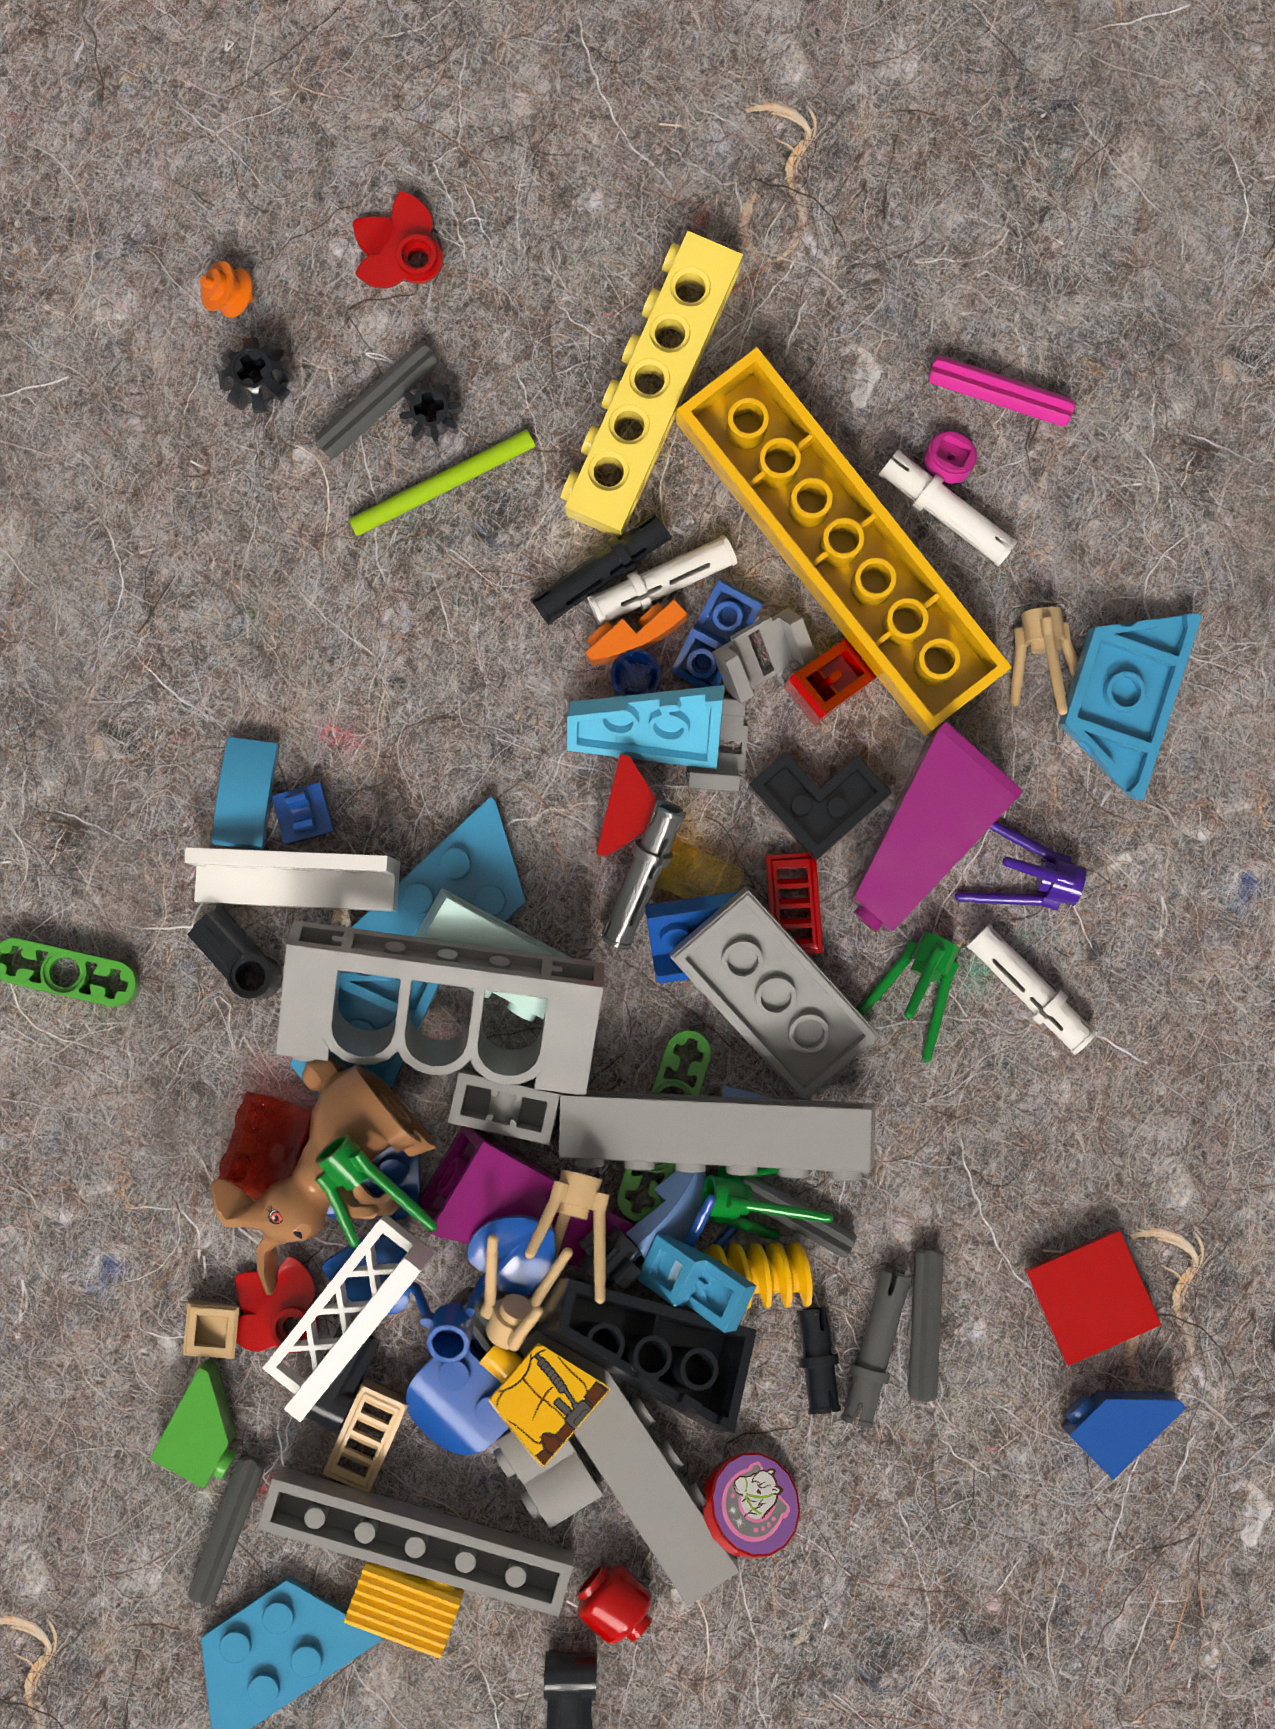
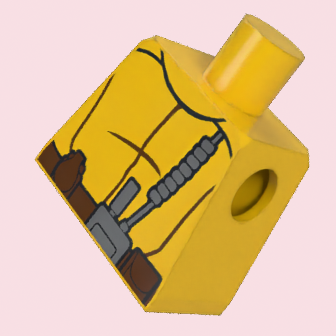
M539 1343L535 1344L523 1359L514 1351L500 1348L494 1344L479 1362L501 1382L500 1386L489 1397L488 1402L535 1462L542 1467L548 1464L611 1390L601 1381Z

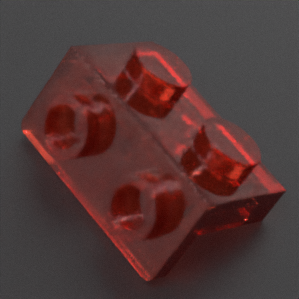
M251 1091L246 1092L243 1102L236 1112L235 1127L227 1152L221 1159L218 1178L223 1177L242 1189L251 1199L258 1200L271 1185L291 1177L310 1139L312 1109L274 1095Z

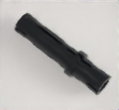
M653 512L619 538L615 535L606 541L608 544L606 547L530 600L549 626L568 610L597 592L615 577H618L625 571L628 574L637 569L636 563L656 548L658 549L666 542H669L672 537L658 516Z

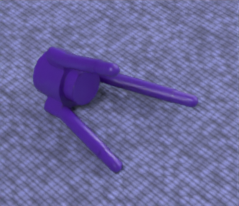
M996 821L989 828L990 830L1047 860L1043 861L1041 866L1011 857H1005L1002 860L1003 865L1008 868L1037 877L1035 889L1043 892V894L957 892L955 894V899L959 902L1033 905L1058 910L1060 903L1072 906L1077 904L1084 888L1086 868L1072 864L1071 856L1054 852Z

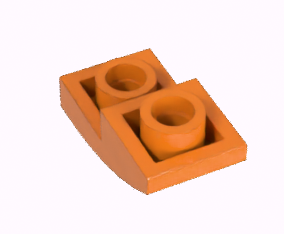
M672 600L665 608L660 602L651 607L638 620L637 623L642 629L637 633L623 618L614 627L607 621L587 639L586 642L591 648L585 652L586 660L592 666H599L620 661L643 652L671 635L687 622L688 614L675 600Z

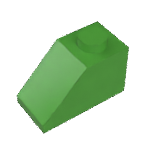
M207 1360L199 1367L150 1457V1460L203 1489L214 1476L221 1480L224 1478L237 1454V1451L230 1448L237 1435V1431L216 1363Z

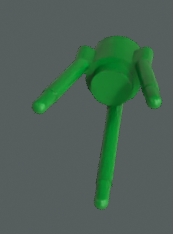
M924 931L918 943L912 940L908 941L900 958L858 1007V1010L864 1016L912 961L914 963L910 971L920 976L904 1012L905 1017L911 1019L914 1017L930 982L938 983L940 979L922 1054L924 1062H930L932 1059L951 982L959 967V964L955 963L954 960L960 948L936 934Z
M343 1134L331 1141L316 1157L315 1161L323 1171L315 1178V1181L326 1193L341 1229L344 1231L351 1247L359 1246L360 1242L337 1187L343 1186L346 1191H350L362 1184L368 1177L429 1231L436 1230L437 1223L372 1164L349 1134Z
M720 1166L718 1168V1176L709 1175L703 1184L701 1208L708 1195L712 1194L716 1197V1203L710 1213L711 1222L729 1224L772 1240L779 1238L777 1230L740 1217V1215H747L749 1211L809 1221L825 1223L833 1221V1215L828 1212L752 1200L751 1186L744 1184L741 1179L778 1173V1168L758 1167L756 1175H732L726 1173L725 1166Z

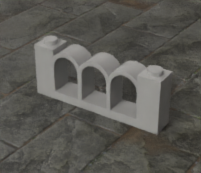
M294 920L286 944L276 1054L291 1056L298 1061H328L331 1051L343 1061L358 1065H375L390 1059L398 1051L404 1062L415 1070L430 1075L450 1074L462 1069L471 1061L478 1073L496 1083L503 1085L521 1084L535 1078L534 1089L554 1091L560 1093V1095L576 1094L586 1096L603 993L605 963ZM341 971L401 979L396 1018L388 1026L379 1030H362L348 1023L340 1013L338 1005ZM413 981L474 989L471 1019L468 1027L459 1036L449 1040L428 1038L416 1030L410 1018ZM485 990L547 999L542 1030L539 1037L531 1045L522 1049L507 1050L494 1045L487 1039L482 1030L481 1023Z

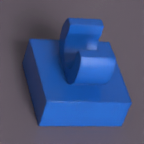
M321 782L271 796L285 845L336 832Z

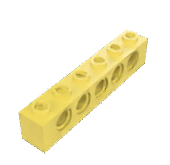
M688 230L681 245L672 243L662 267V271L668 273L661 291L655 288L651 290L642 311V317L648 319L641 336L634 333L631 335L623 353L621 362L628 364L620 382L612 379L604 395L601 407L608 410L600 428L592 425L581 449V453L587 455L580 473L571 471L562 490L560 498L567 501L565 505L566 516L611 536L615 535L617 538L624 534L675 420L676 409L683 402L741 271L743 254ZM694 284L703 291L704 295L700 300L688 303L682 301L676 292L683 285ZM673 329L678 331L684 340L678 347L669 349L662 347L657 342V335L663 330ZM652 374L659 377L664 386L655 394H644L637 389L635 384L643 375ZM630 419L640 423L644 430L637 439L624 440L615 432L617 425L624 420ZM605 465H614L622 471L623 478L614 486H603L595 479L597 470Z

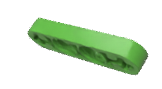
M684 1030L677 1032L670 1038L651 1093L660 1094L664 1088L675 1086L682 1089L686 1095H699L711 1058L709 1042L702 1034L693 1030ZM688 1038L697 1040L696 1049L703 1052L701 1061L692 1060L686 1076H697L693 1087L681 1079L664 1078L667 1067L677 1072L680 1056L673 1053L676 1044L685 1045ZM675 1163L655 1164V1169L646 1171L664 1173L663 1182L673 1174ZM625 1169L618 1190L617 1202L619 1209L627 1218L633 1221H641L662 1204L654 1190L661 1183L651 1178L648 1195L655 1198L652 1206L643 1205L641 1211H635L631 1209L632 1200L625 1197L628 1189L632 1191L638 1189L642 1174H632V1170Z

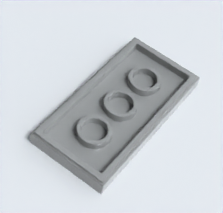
M747 886L669 952L670 958L801 1100H806L880 1037L877 1030Z

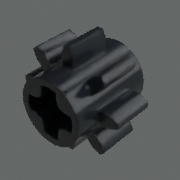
M422 380V390L415 395L404 392L403 396L408 405H410V411L402 412L399 414L402 424L415 423L416 426L411 434L413 441L418 442L423 435L432 437L436 446H440L441 435L447 431L458 434L459 430L455 422L452 421V415L463 412L461 402L447 403L451 393L448 384L443 385L438 391L431 389L428 382ZM429 404H435L438 410L436 412L437 420L433 422H427L424 416L426 414V406Z
M615 1225L606 1233L605 1289L615 1281L625 1290L641 1273L633 1262L642 1252ZM593 1228L578 1243L586 1252L578 1264L594 1279Z

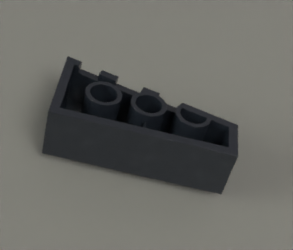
M557 1279L541 1303L543 1314L536 1323V1331L711 1430L735 1433L756 1337V1329L739 1325L736 1331L724 1333L697 1313L605 1289V1301L599 1304L595 1301L594 1285L572 1279Z

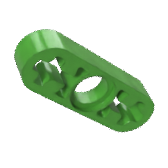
M10 938L0 943V980L6 983L110 1007L127 1005L139 993L141 986L139 974L132 965L126 962L22 938ZM18 947H21L22 957L42 961V951L48 952L47 957L42 963L41 971L19 968L16 975L12 974L13 966L5 963L7 954H16ZM65 957L73 959L78 964L80 970L78 980L70 987L60 986L53 977L55 964ZM91 962L97 964L93 972L95 975L110 977L114 976L116 969L120 970V979L128 982L126 991H117L115 998L110 997L111 989L109 987L90 984L91 994L84 992L92 975ZM39 972L41 974V982L35 980Z

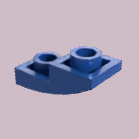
M720 578L669 672L698 688L719 686L723 679L712 652L730 642V636L754 623L765 601Z

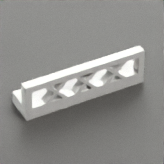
M187 847L185 849V863L197 866L194 902L397 912L400 861L389 856Z
M385 1213L262 1368L295 1394L284 1410L299 1422L302 1421L434 1254L431 1249ZM382 1233L407 1252L399 1263L377 1264L374 1243ZM366 1255L367 1265L357 1266ZM390 1274L381 1285L379 1275ZM369 1276L372 1298L369 1301L348 1302L345 1287L347 1277ZM336 1293L337 1303H328ZM360 1312L351 1323L350 1313ZM339 1313L342 1328L341 1337L319 1339L315 1320L317 1315ZM306 1331L308 1340H298ZM330 1349L322 1359L321 1350ZM310 1351L313 1372L306 1381L281 1362L288 1352Z

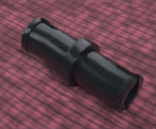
M829 1307L797 1310L803 1356H799L798 1361L799 1368L805 1369L809 1404L808 1414L831 1413V1410L832 1412L841 1411L835 1374V1365L839 1364V1356L837 1352H833L828 1314L830 1312Z

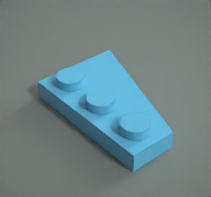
M725 685L571 701L567 715V751L619 757L622 754L637 760L717 769Z

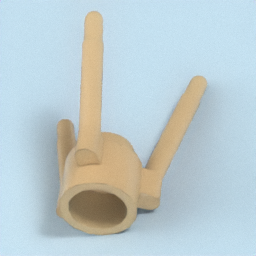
M1041 607L1021 613L1023 627L1013 629L1015 655L1010 704L1015 707L1020 703L1027 646L1030 645L1032 654H1047L1057 711L1060 715H1065L1068 712L1058 651L1063 649L1072 678L1079 661L1071 640L1069 623L1063 622L1061 607Z
M562 1170L559 1182L554 1181L550 1199L525 1251V1256L528 1259L534 1258L557 1212L559 1216L554 1228L557 1259L570 1216L587 1220L589 1210L594 1211L595 1301L601 1304L605 1301V1212L610 1195L599 1192L602 1179Z
M495 1234L488 1236L484 1302L479 1313L482 1317L488 1319L486 1334L493 1344L503 1349L519 1350L525 1342L529 1331L543 1314V1308L540 1304L573 1254L570 1247L562 1250L529 1300L519 1294H510L496 1300L498 1237Z

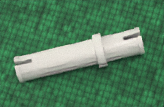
M898 449L879 473L881 478H885L915 501L912 505L920 512L924 508L992 560L997 567L1017 544V539L1009 536L944 486L942 483L945 479L937 474L934 477L905 456L901 450Z
M723 534L707 544L679 555L641 574H638L635 570L627 574L626 581L593 596L590 595L587 597V600L598 624L602 626L607 621L614 620L635 609L641 608L642 611L650 609L653 601L731 565L734 566L737 564V559L728 538Z
M990 923L968 943L966 947L969 950L971 949L1034 1013L1032 1019L1038 1025L1044 1023L1071 1050L1073 1055L1080 1052L1096 1036L1098 1032L1083 1020L1066 1002L1068 996L1062 990L1056 992L993 929Z

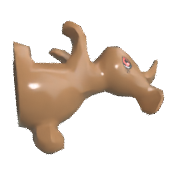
M329 1056L328 1061L313 1060L306 1063L302 1072L304 1083L309 1090L319 1091L320 1093L311 1113L310 1139L291 1177L271 1185L262 1197L256 1201L252 1200L242 1189L223 1177L213 1180L210 1186L214 1211L224 1227H248L258 1229L263 1233V1238L256 1248L257 1272L266 1295H273L278 1282L279 1260L276 1246L293 1241L311 1239L323 1230L330 1202L326 1193L315 1181V1178L323 1171L315 1160L325 1146L337 1137L349 1134L371 1162L390 1146L396 1152L403 1150L410 1157L438 1147V1144L403 1100L381 1077L366 1067L356 1064L346 1068L341 1061L333 1056ZM364 1183L350 1191H346L343 1186L337 1187L350 1218L370 1220L376 1216H383L384 1213L391 1216L400 1207L387 1193L380 1198L376 1197L367 1189Z

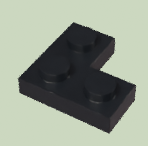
M787 751L748 785L751 792L815 862L892 793L858 755L820 788Z

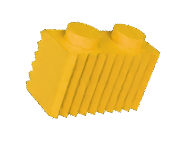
M366 1561L343 1623L441 1659L465 1590Z

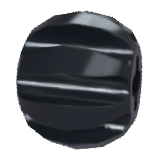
M258 338L242 339L244 347L241 351L234 352L229 347L221 357V361L228 365L229 368L218 371L220 389L224 391L231 390L227 401L239 410L243 411L249 403H252L255 414L270 412L268 410V402L271 399H277L282 404L290 394V390L283 386L282 383L293 380L292 364L288 360L280 361L284 355V350L272 341L268 340L262 348H259ZM255 369H258L263 377L257 383H254L249 375Z

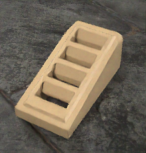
M365 1378L322 1474L350 1487L370 1492L407 1411L406 1397ZM365 1403L392 1414L390 1422L363 1411ZM357 1421L384 1432L382 1440L356 1429ZM351 1438L377 1450L374 1458L346 1446L349 1439ZM341 1456L368 1467L369 1470L364 1477L338 1465Z

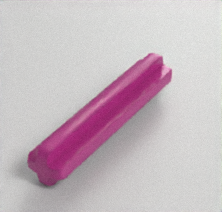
M942 355L935 358L929 373V382L931 384L1059 426H1066L1070 422L1075 409V400L1073 398Z

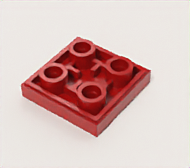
M1118 1229L1024 1269L1059 1352L1067 1366L1161 1326L1131 1254Z

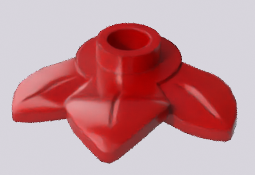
M403 191L398 193L393 204L391 218L371 216L353 220L352 224L357 244L363 253L367 255L357 267L355 275L367 285L374 288L387 289L396 286L404 280L413 284H424L433 280L439 274L443 265V254L438 242L432 238V215L427 207L413 195ZM415 253H423L428 258L423 266L414 267L409 263L411 256Z
M288 1256L278 1269V1282L273 1295H266L257 1271L241 1272L236 1275V1296L240 1307L245 1315L238 1318L236 1343L244 1349L260 1352L274 1346L279 1348L290 1334L286 1329V1320L289 1317H296L301 1320L312 1306L316 1293L314 1279L301 1261L292 1256ZM316 1317L317 1332H319V1320ZM305 1331L298 1340H308L307 1332Z

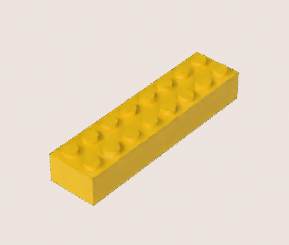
M758 347L676 409V424L924 737L1012 668Z

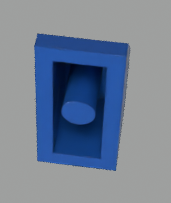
M1096 1391L1091 1397L1087 1394L1079 1397L1065 1413L1067 1420L1061 1427L1114 1480L1187 1407L1169 1391Z

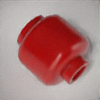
M604 1564L599 1566L588 1576L576 1593V1597L580 1600L577 1609L579 1618L608 1644H616L626 1637L631 1642L636 1641L653 1620L648 1614L652 1605V1593L623 1565H614L610 1568H607Z

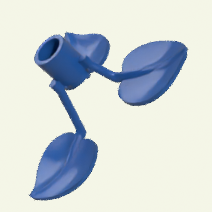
M506 1215L486 1222L473 1234L467 1249L469 1262L475 1268L484 1272L478 1279L467 1304L464 1306L458 1303L445 1304L432 1313L422 1287L418 1283L412 1282L386 1315L403 1311L408 1304L411 1292L422 1315L421 1325L430 1328L427 1348L435 1359L446 1363L457 1362L466 1356L470 1344L484 1357L487 1352L472 1332L475 1308L485 1289L488 1236L495 1234L498 1237L497 1288L509 1295H530L535 1292L556 1260L555 1230L550 1225L534 1258L528 1259L525 1256V1251L540 1219L526 1215ZM381 1234L374 1243L377 1264L399 1263L407 1254L403 1248L386 1235ZM365 1237L359 1239V1245L362 1243ZM348 1245L325 1260L322 1269L330 1282L358 1246L353 1248ZM366 1255L357 1266L367 1265ZM390 1274L379 1275L381 1285ZM369 1276L347 1277L345 1287L347 1298L350 1301H369L372 1298Z

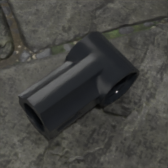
M219 905L214 910L206 913L193 925V928L187 934L227 979L232 992L239 997L263 1000L272 997L280 989L283 976L279 964L260 949L223 906ZM259 963L265 970L266 977L263 985L259 989L252 991L245 983V973L250 965Z
M341 1323L333 1338L341 1337ZM370 1334L306 1414V1418L335 1433L339 1432L358 1393L355 1390L364 1373L368 1370L377 1352L380 1340ZM327 1349V1350H326V1352H325L323 1358H324L325 1355L329 1352L330 1349Z
M546 1651L544 1699H548L547 1729H592L591 1711L592 1701H596L597 1653Z

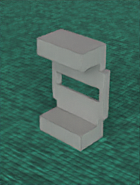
M789 608L773 617L769 615L764 616L730 636V642L712 652L727 692L740 703L754 697L751 688L788 668V662L795 659L806 666L817 658L803 617ZM758 629L773 666L763 673L748 636Z
M724 699L720 740L742 742L741 754L719 753L717 769L685 766L690 767L688 790L738 794L740 771L745 772L748 726H743L746 701L740 703L738 700Z

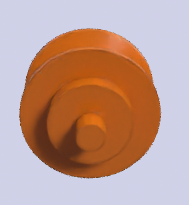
M219 261L210 267L205 276L200 278L201 300L204 307L210 311L221 310L224 316L234 318L239 316L245 310L248 303L253 301L252 278L245 269L237 268L233 270L229 263Z

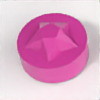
M945 431L935 435L924 454V464L928 472L933 477L936 474L945 479L944 483L950 484L964 481L970 475L977 462V451L974 444L966 436L953 431Z

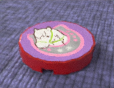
M759 1452L733 1455L716 1465L706 1480L704 1492L707 1491L706 1505H703L704 1520L712 1538L726 1552L737 1557L743 1556L750 1559L768 1557L785 1548L796 1532L800 1516L798 1491L790 1474L776 1459Z

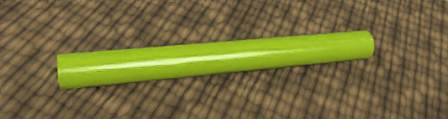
M525 429L349 518L348 521L358 537L535 448L534 441L528 430Z

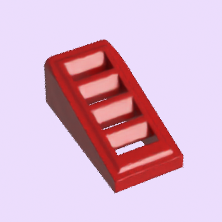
M808 853L765 855L768 910L785 929L809 928L810 938L795 940L807 954L823 953L817 861L815 862ZM806 868V878L777 879V869ZM807 888V898L779 899L778 889ZM808 908L809 918L780 919V909Z

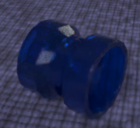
M640 649L628 650L620 654L614 661L611 668V686L617 697L658 692L661 685V668L657 660L650 653Z

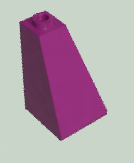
M946 721L927 738L850 898L858 905L853 913L875 933L880 927L887 932L894 931L1023 793V790Z
M462 1126L422 1192L419 1206L437 1223L436 1230L429 1231V1233L439 1238L469 1244L473 1234L483 1224L492 1219L506 1215H526L540 1219L550 1199L554 1181L559 1182L560 1177L486 1132ZM607 1205L605 1212L606 1233L615 1225L627 1237L626 1232L634 1227L635 1224L629 1218ZM589 1210L587 1220L570 1216L558 1254L559 1257L562 1250L566 1247L572 1249L573 1254L567 1262L568 1265L581 1267L578 1262L585 1256L586 1252L578 1243L594 1228V1211ZM557 1212L550 1224L553 1229L559 1216Z

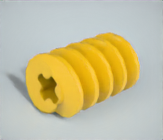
M797 1241L790 1242L784 1250L780 1243L772 1242L768 1244L765 1251L759 1243H751L745 1252L741 1245L732 1243L728 1246L725 1253L718 1244L708 1246L706 1255L721 1262L756 1285L746 1309L751 1308L754 1294L760 1295L764 1309L771 1307L774 1293H779L784 1308H790L793 1295L797 1292L800 1294L804 1307L811 1305L813 1277L810 1261L801 1243Z

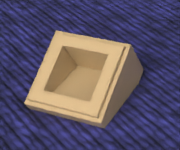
M188 1299L183 1355L234 1359L239 1306Z

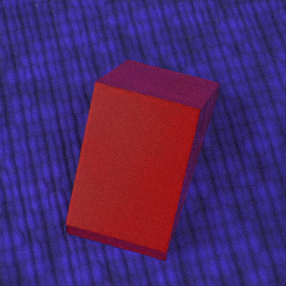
M843 639L788 678L784 688L814 726H816L871 683L876 676L849 642Z
M622 754L619 756L596 852L597 856L608 858L641 838L657 801L630 756Z

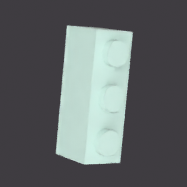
M441 888L414 936L571 958ZM485 990V998H489L491 993H494L509 1001L506 1007L519 1017L533 1022L536 1016L544 1020L547 999Z

